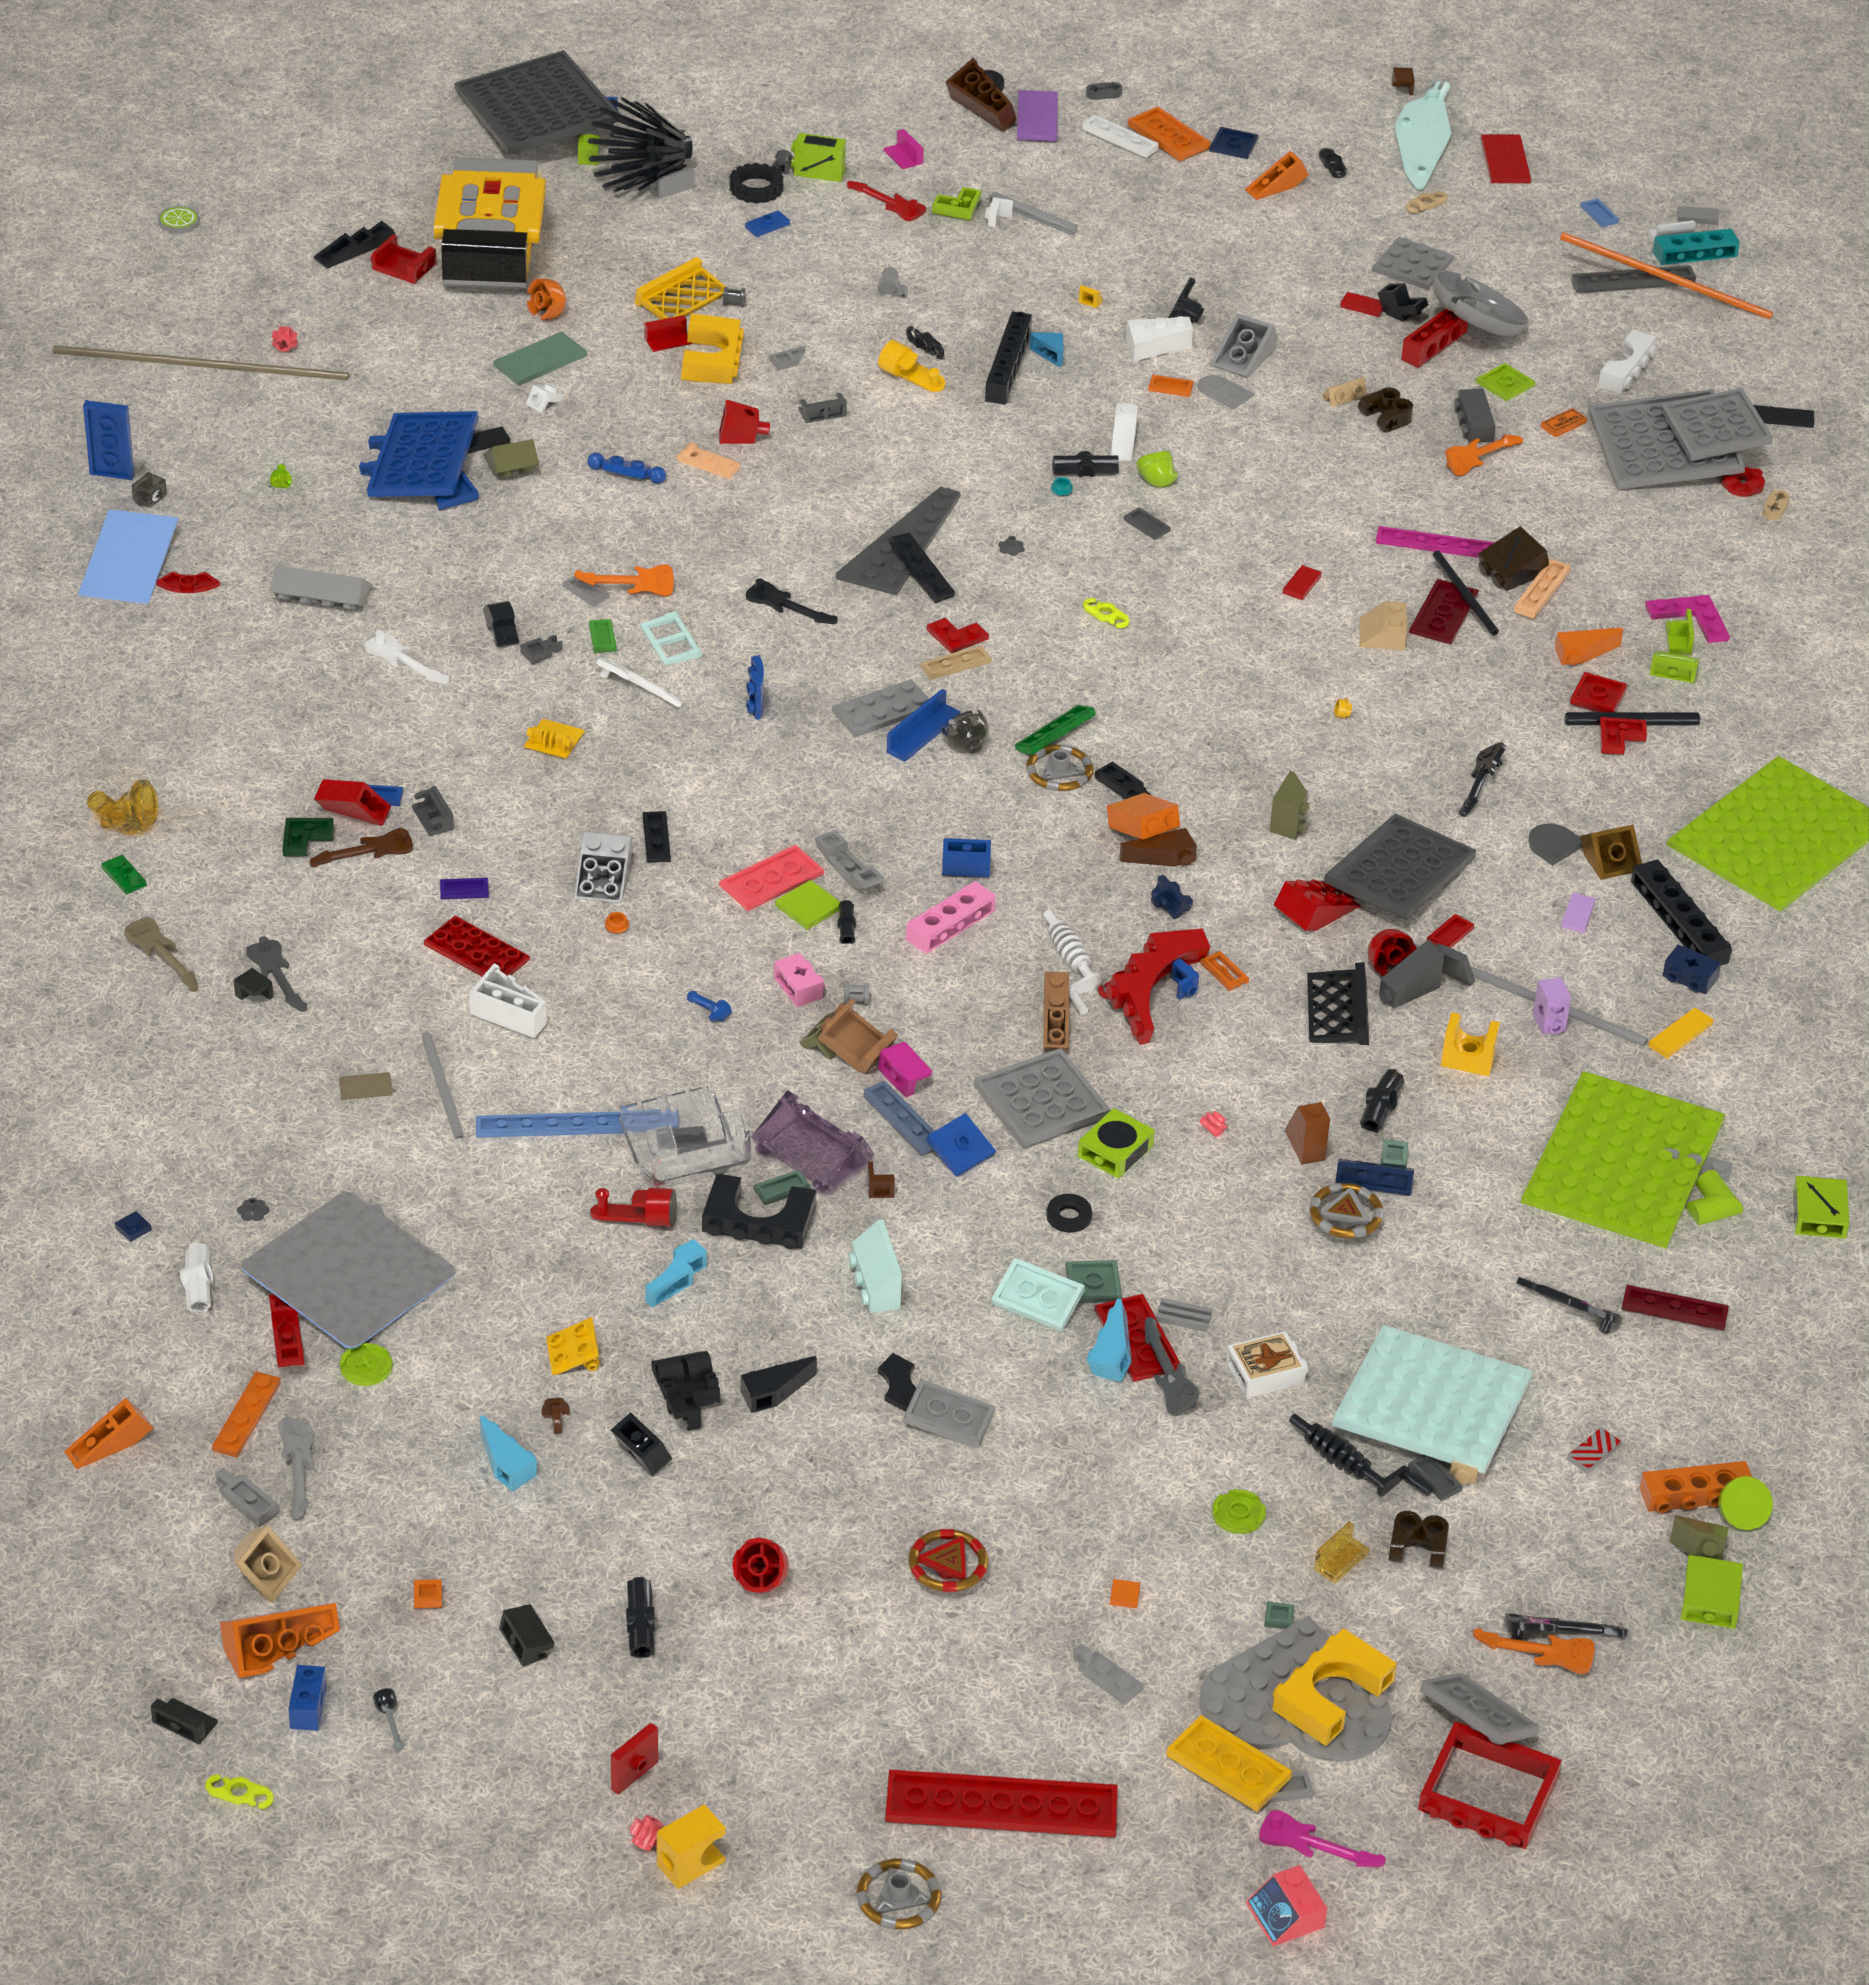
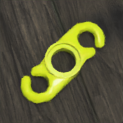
M1087 598L1083 601L1084 611L1100 621L1109 622L1111 625H1114L1117 620L1124 621L1115 625L1116 628L1121 629L1126 628L1130 623L1128 615L1111 603L1099 601L1097 605L1092 606L1088 604H1095L1097 601L1095 598ZM1106 611L1110 612L1111 614H1102L1101 612Z
M219 1774L210 1776L205 1782V1789L210 1796L233 1804L246 1803L250 1806H256L255 1798L259 1795H264L266 1800L260 1802L258 1808L265 1809L274 1800V1795L268 1787L251 1782L245 1777H235L233 1779L224 1777L222 1779L224 1785L219 1788L212 1786L214 1782L221 1779ZM242 1787L247 1790V1792L241 1796H236L231 1793L235 1788Z

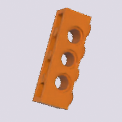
M1746 1461L1642 1472L1640 1491L1648 1512L1657 1511L1665 1513L1672 1509L1681 1508L1692 1510L1700 1506L1718 1507L1720 1492L1729 1481L1743 1476L1752 1477Z

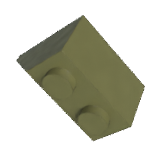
M534 439L491 447L483 454L493 475H500V478L513 476L515 471H521V474L534 472V468L539 465Z
M1293 771L1288 773L1273 797L1269 832L1296 840L1300 833L1304 834L1308 821L1305 820V816L1308 813L1310 803L1307 802V790Z

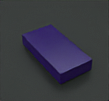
M488 878L440 879V900L489 898Z

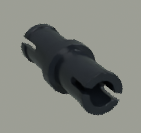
M844 900L838 906L839 918L837 919V926L840 929L839 941L841 944H853L855 942L854 928L856 927L854 904L849 900Z

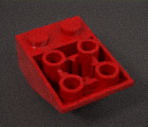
M1300 879L1285 881L1274 903L1277 909L1305 931H1317L1361 907L1354 900L1353 895L1335 889L1324 881L1311 879V881Z

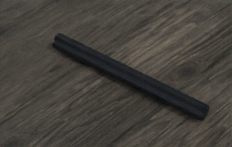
M1566 712L1564 717L1566 725H1599L1600 717L1646 720V725L1700 724V714L1698 712Z

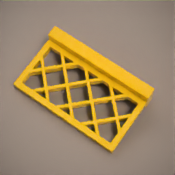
M695 257L637 288L634 304L639 307L644 306L660 320L669 318L664 312L676 313L673 317L681 315L686 317L723 297L724 287L726 286L702 267L703 261L700 258ZM701 275L707 281L695 280V278ZM691 285L692 289L680 288V286ZM695 286L707 287L706 291L695 290ZM709 288L719 289L720 292H710ZM675 293L677 297L665 296V294ZM680 294L692 295L691 299L679 298ZM694 296L706 297V299L703 301L694 300ZM652 301L662 302V306H661V305H653L651 302H652ZM664 302L675 303L676 307L664 306ZM679 304L691 305V307L688 309L679 308Z

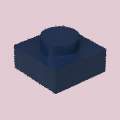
M137 1211L115 1222V1228L130 1242L152 1231L151 1224Z

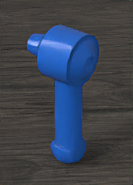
M690 991L687 994L689 1002H694L710 1010L709 1020L712 1022L715 1020L723 1021L732 1014L731 1006L725 1000L714 1002L699 995L697 991Z

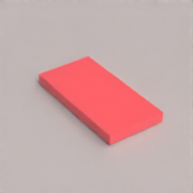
M794 845L719 881V886L743 908L750 911L801 886L809 880H814L824 875V869L797 845Z

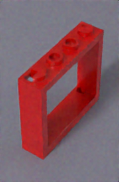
M1455 1721L1422 1789L1418 1810L1430 1814V1818L1438 1817L1449 1821L1457 1828L1465 1827L1476 1831L1484 1838L1493 1837L1504 1841L1509 1847L1514 1845L1526 1850L1558 1780L1562 1759L1515 1742H1507L1503 1745L1495 1744L1480 1731ZM1454 1747L1544 1779L1524 1824L1434 1792Z

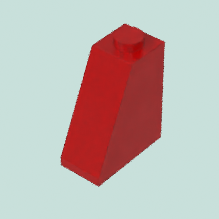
M322 779L314 797V800L327 811L383 826L391 808V805L365 782Z

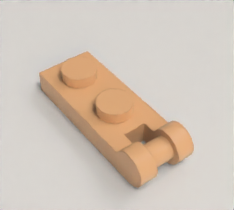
M692 442L677 455L679 462L730 479L740 469L739 462L700 449Z

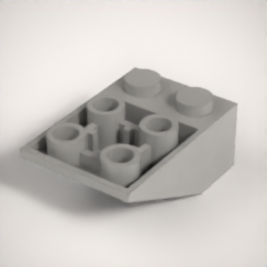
M583 832L574 899L622 903L633 850L631 836Z

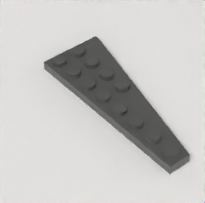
M940 486L837 571L836 580L897 596L910 576L911 571L889 544L891 537L910 532L925 552L956 505L961 492Z

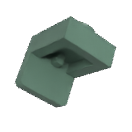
M1383 1139L1381 1164L1406 1168L1409 1142Z

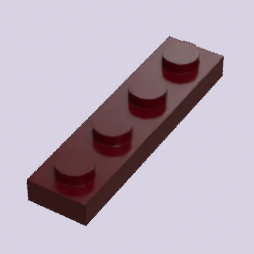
M1626 1284L1621 1309L1725 1330L1729 1305Z

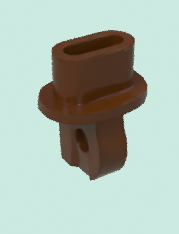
M563 1398L546 1399L541 1409L544 1418H552L554 1434L562 1433L561 1417L568 1416L570 1413V1407Z

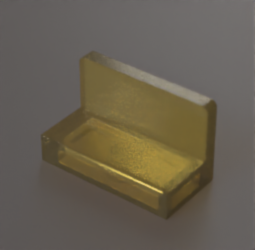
M1350 1521L1316 1551L1314 1570L1334 1584L1338 1583L1369 1554L1370 1548L1353 1538L1354 1524Z

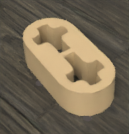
M1783 490L1772 491L1764 504L1763 516L1769 520L1780 519L1788 507L1790 495Z

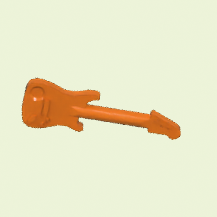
M1505 434L1502 436V439L1479 448L1476 446L1480 441L1479 439L1471 441L1467 446H1452L1445 451L1446 466L1452 470L1455 476H1463L1473 466L1484 464L1478 457L1502 447L1507 448L1514 444L1520 445L1523 443V439L1520 436Z
M667 564L658 565L650 569L636 566L634 569L638 572V576L595 575V573L582 572L580 570L574 573L576 579L591 586L595 584H635L633 589L628 590V594L646 591L660 596H670L674 585L673 569Z
M1476 1628L1473 1631L1475 1639L1493 1650L1498 1647L1540 1654L1543 1656L1534 1657L1535 1664L1559 1665L1577 1674H1587L1592 1667L1595 1656V1644L1588 1638L1565 1640L1549 1635L1548 1641L1551 1645L1499 1637L1497 1633L1485 1632L1480 1628Z

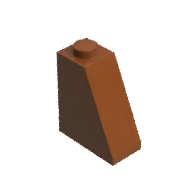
M1322 1102L1298 1106L1285 1128V1132L1301 1165L1325 1161L1330 1117Z

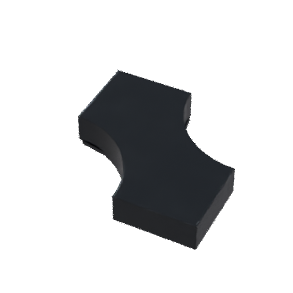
M892 1353L878 1368V1374L887 1381L889 1386L884 1401L906 1412L916 1390L910 1379L915 1364Z

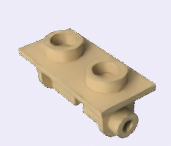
M1361 377L1330 387L1322 394L1325 401L1329 400L1330 406L1334 407L1362 398L1367 395L1365 378Z

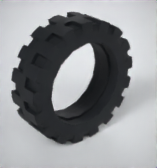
M759 163L740 165L736 167V170H732L730 174V191L738 200H743L747 203H767L781 196L783 192V175L780 170H776V167H770L769 164L765 163L763 165ZM758 178L769 181L771 184L765 187L754 188L742 184V182Z

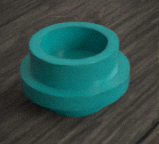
M1058 477L1052 483L1051 491L1060 496L1069 495L1073 491V485L1070 479Z

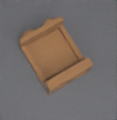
M851 999L847 1004L842 1002L833 1013L835 1015L833 1018L828 1016L820 1026L822 1032L818 1040L855 1070L865 1074L879 1060L880 1051L891 1047L899 1034L892 1029L885 1035L882 1034L852 1009L856 1001Z

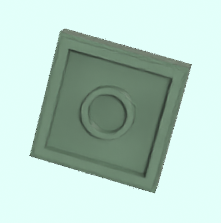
M1117 1260L1065 1262L1067 1279L1080 1283L1085 1287V1291L1078 1303H1104L1117 1300V1298L1122 1299Z

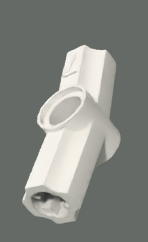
M199 1242L189 1244L185 1255V1268L180 1269V1278L186 1289L187 1309L190 1313L208 1312V1308L211 1306L210 1284L214 1282V1278L209 1265L210 1250L206 1244Z

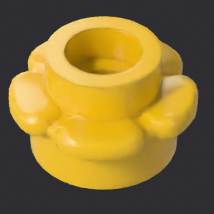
M1338 698L1334 707V716L1341 718L1349 717L1352 711V704L1349 703L1348 698Z

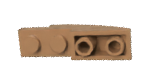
M1045 971L1043 1050L1061 1048L1064 1051H1068L1069 972Z

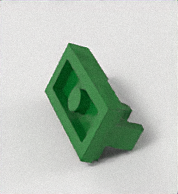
M123 855L101 863L104 872L126 895L147 886L146 880Z

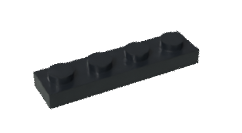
M910 532L891 537L889 544L934 603L954 597L955 591Z

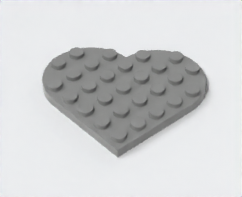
M1310 1616L1214 1668L1205 1678L1200 1691L1199 1704L1202 1716L1257 1749H1271L1291 1742L1299 1750L1312 1757L1337 1760V1762L1357 1760L1376 1751L1389 1734L1392 1715L1389 1702L1383 1692L1376 1697L1357 1683L1343 1677H1328L1314 1685L1320 1695L1346 1712L1343 1731L1327 1746L1272 1710L1274 1701L1272 1695L1275 1688L1280 1683L1284 1684L1290 1678L1292 1672L1297 1667H1302L1308 1661L1310 1655L1314 1651H1319L1329 1638Z

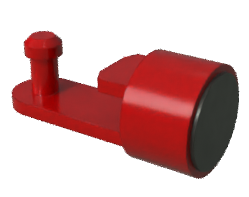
M649 1187L648 1190H636L631 1199L632 1205L609 1204V1190L599 1188L595 1191L598 1204L590 1209L591 1217L596 1220L646 1223L647 1226L672 1227L676 1218L677 1197L675 1190L672 1188Z

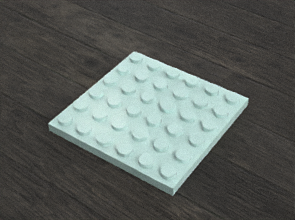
M1383 1325L1333 1417L1332 1426L1452 1463V1460L1478 1468V1472L1485 1474L1530 1383L1533 1371Z

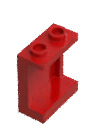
M392 235L388 240L384 241L379 248L373 251L370 258L372 270L415 284L437 264L436 248L428 246L422 253H418L399 246L396 235Z

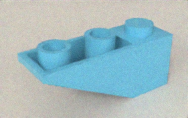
M1117 1298L1114 1307L1110 1308L1104 1327L1098 1332L1094 1348L1088 1353L1087 1363L1093 1375L1122 1382L1132 1359L1127 1314L1122 1300Z
M483 1415L480 1416V1434L494 1477L513 1492L537 1476V1459L532 1452L526 1451L521 1447L515 1438L505 1434L495 1422H491Z

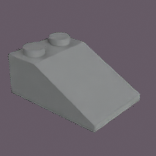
M1236 314L1210 366L1249 378L1272 352L1278 340L1275 326Z

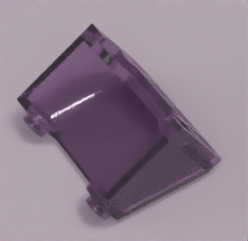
M787 1090L751 1136L756 1144L755 1149L765 1157L770 1154L795 1171L800 1170L804 1177L813 1182L812 1186L821 1193L825 1191L832 1192L868 1164L873 1158L874 1153L862 1136L855 1132L853 1134L849 1131L846 1133L814 1113L808 1105L799 1104L797 1095Z

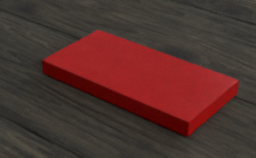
M1481 134L1482 148L1491 183H1531V175L1520 134Z
M1143 1293L1122 1298L1121 1300L1127 1314L1132 1359L1127 1372L1132 1382L1165 1374L1152 1346L1145 1342V1320L1148 1317H1152L1157 1321L1156 1326L1161 1335L1159 1339L1176 1371L1180 1361ZM1117 1300L1094 1306V1310L1103 1327L1107 1321L1110 1308L1114 1307Z

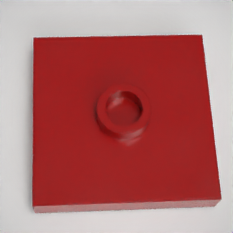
M1584 672L1570 698V704L1597 712H1616L1627 691L1628 684Z
M653 1723L646 1725L611 1754V1790L617 1795L658 1763V1727Z

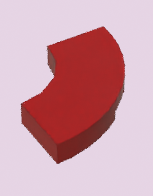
M173 571L156 580V585L171 592L189 594L217 588L220 586V581L207 572L196 575H182Z

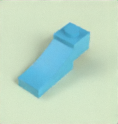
M694 1239L673 1250V1261L659 1277L645 1286L646 1303L653 1308L692 1285L693 1274L706 1267L707 1250Z

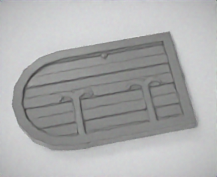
M1217 375L1205 376L1198 381L1197 387L1200 392L1233 410L1255 395V393Z

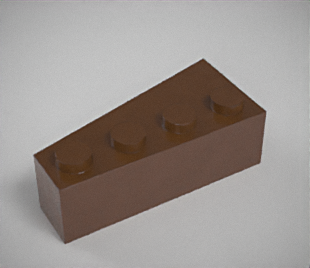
M974 57L945 81L950 97L1002 132L1017 120L1012 103L996 87L994 81L986 75V72L977 64Z

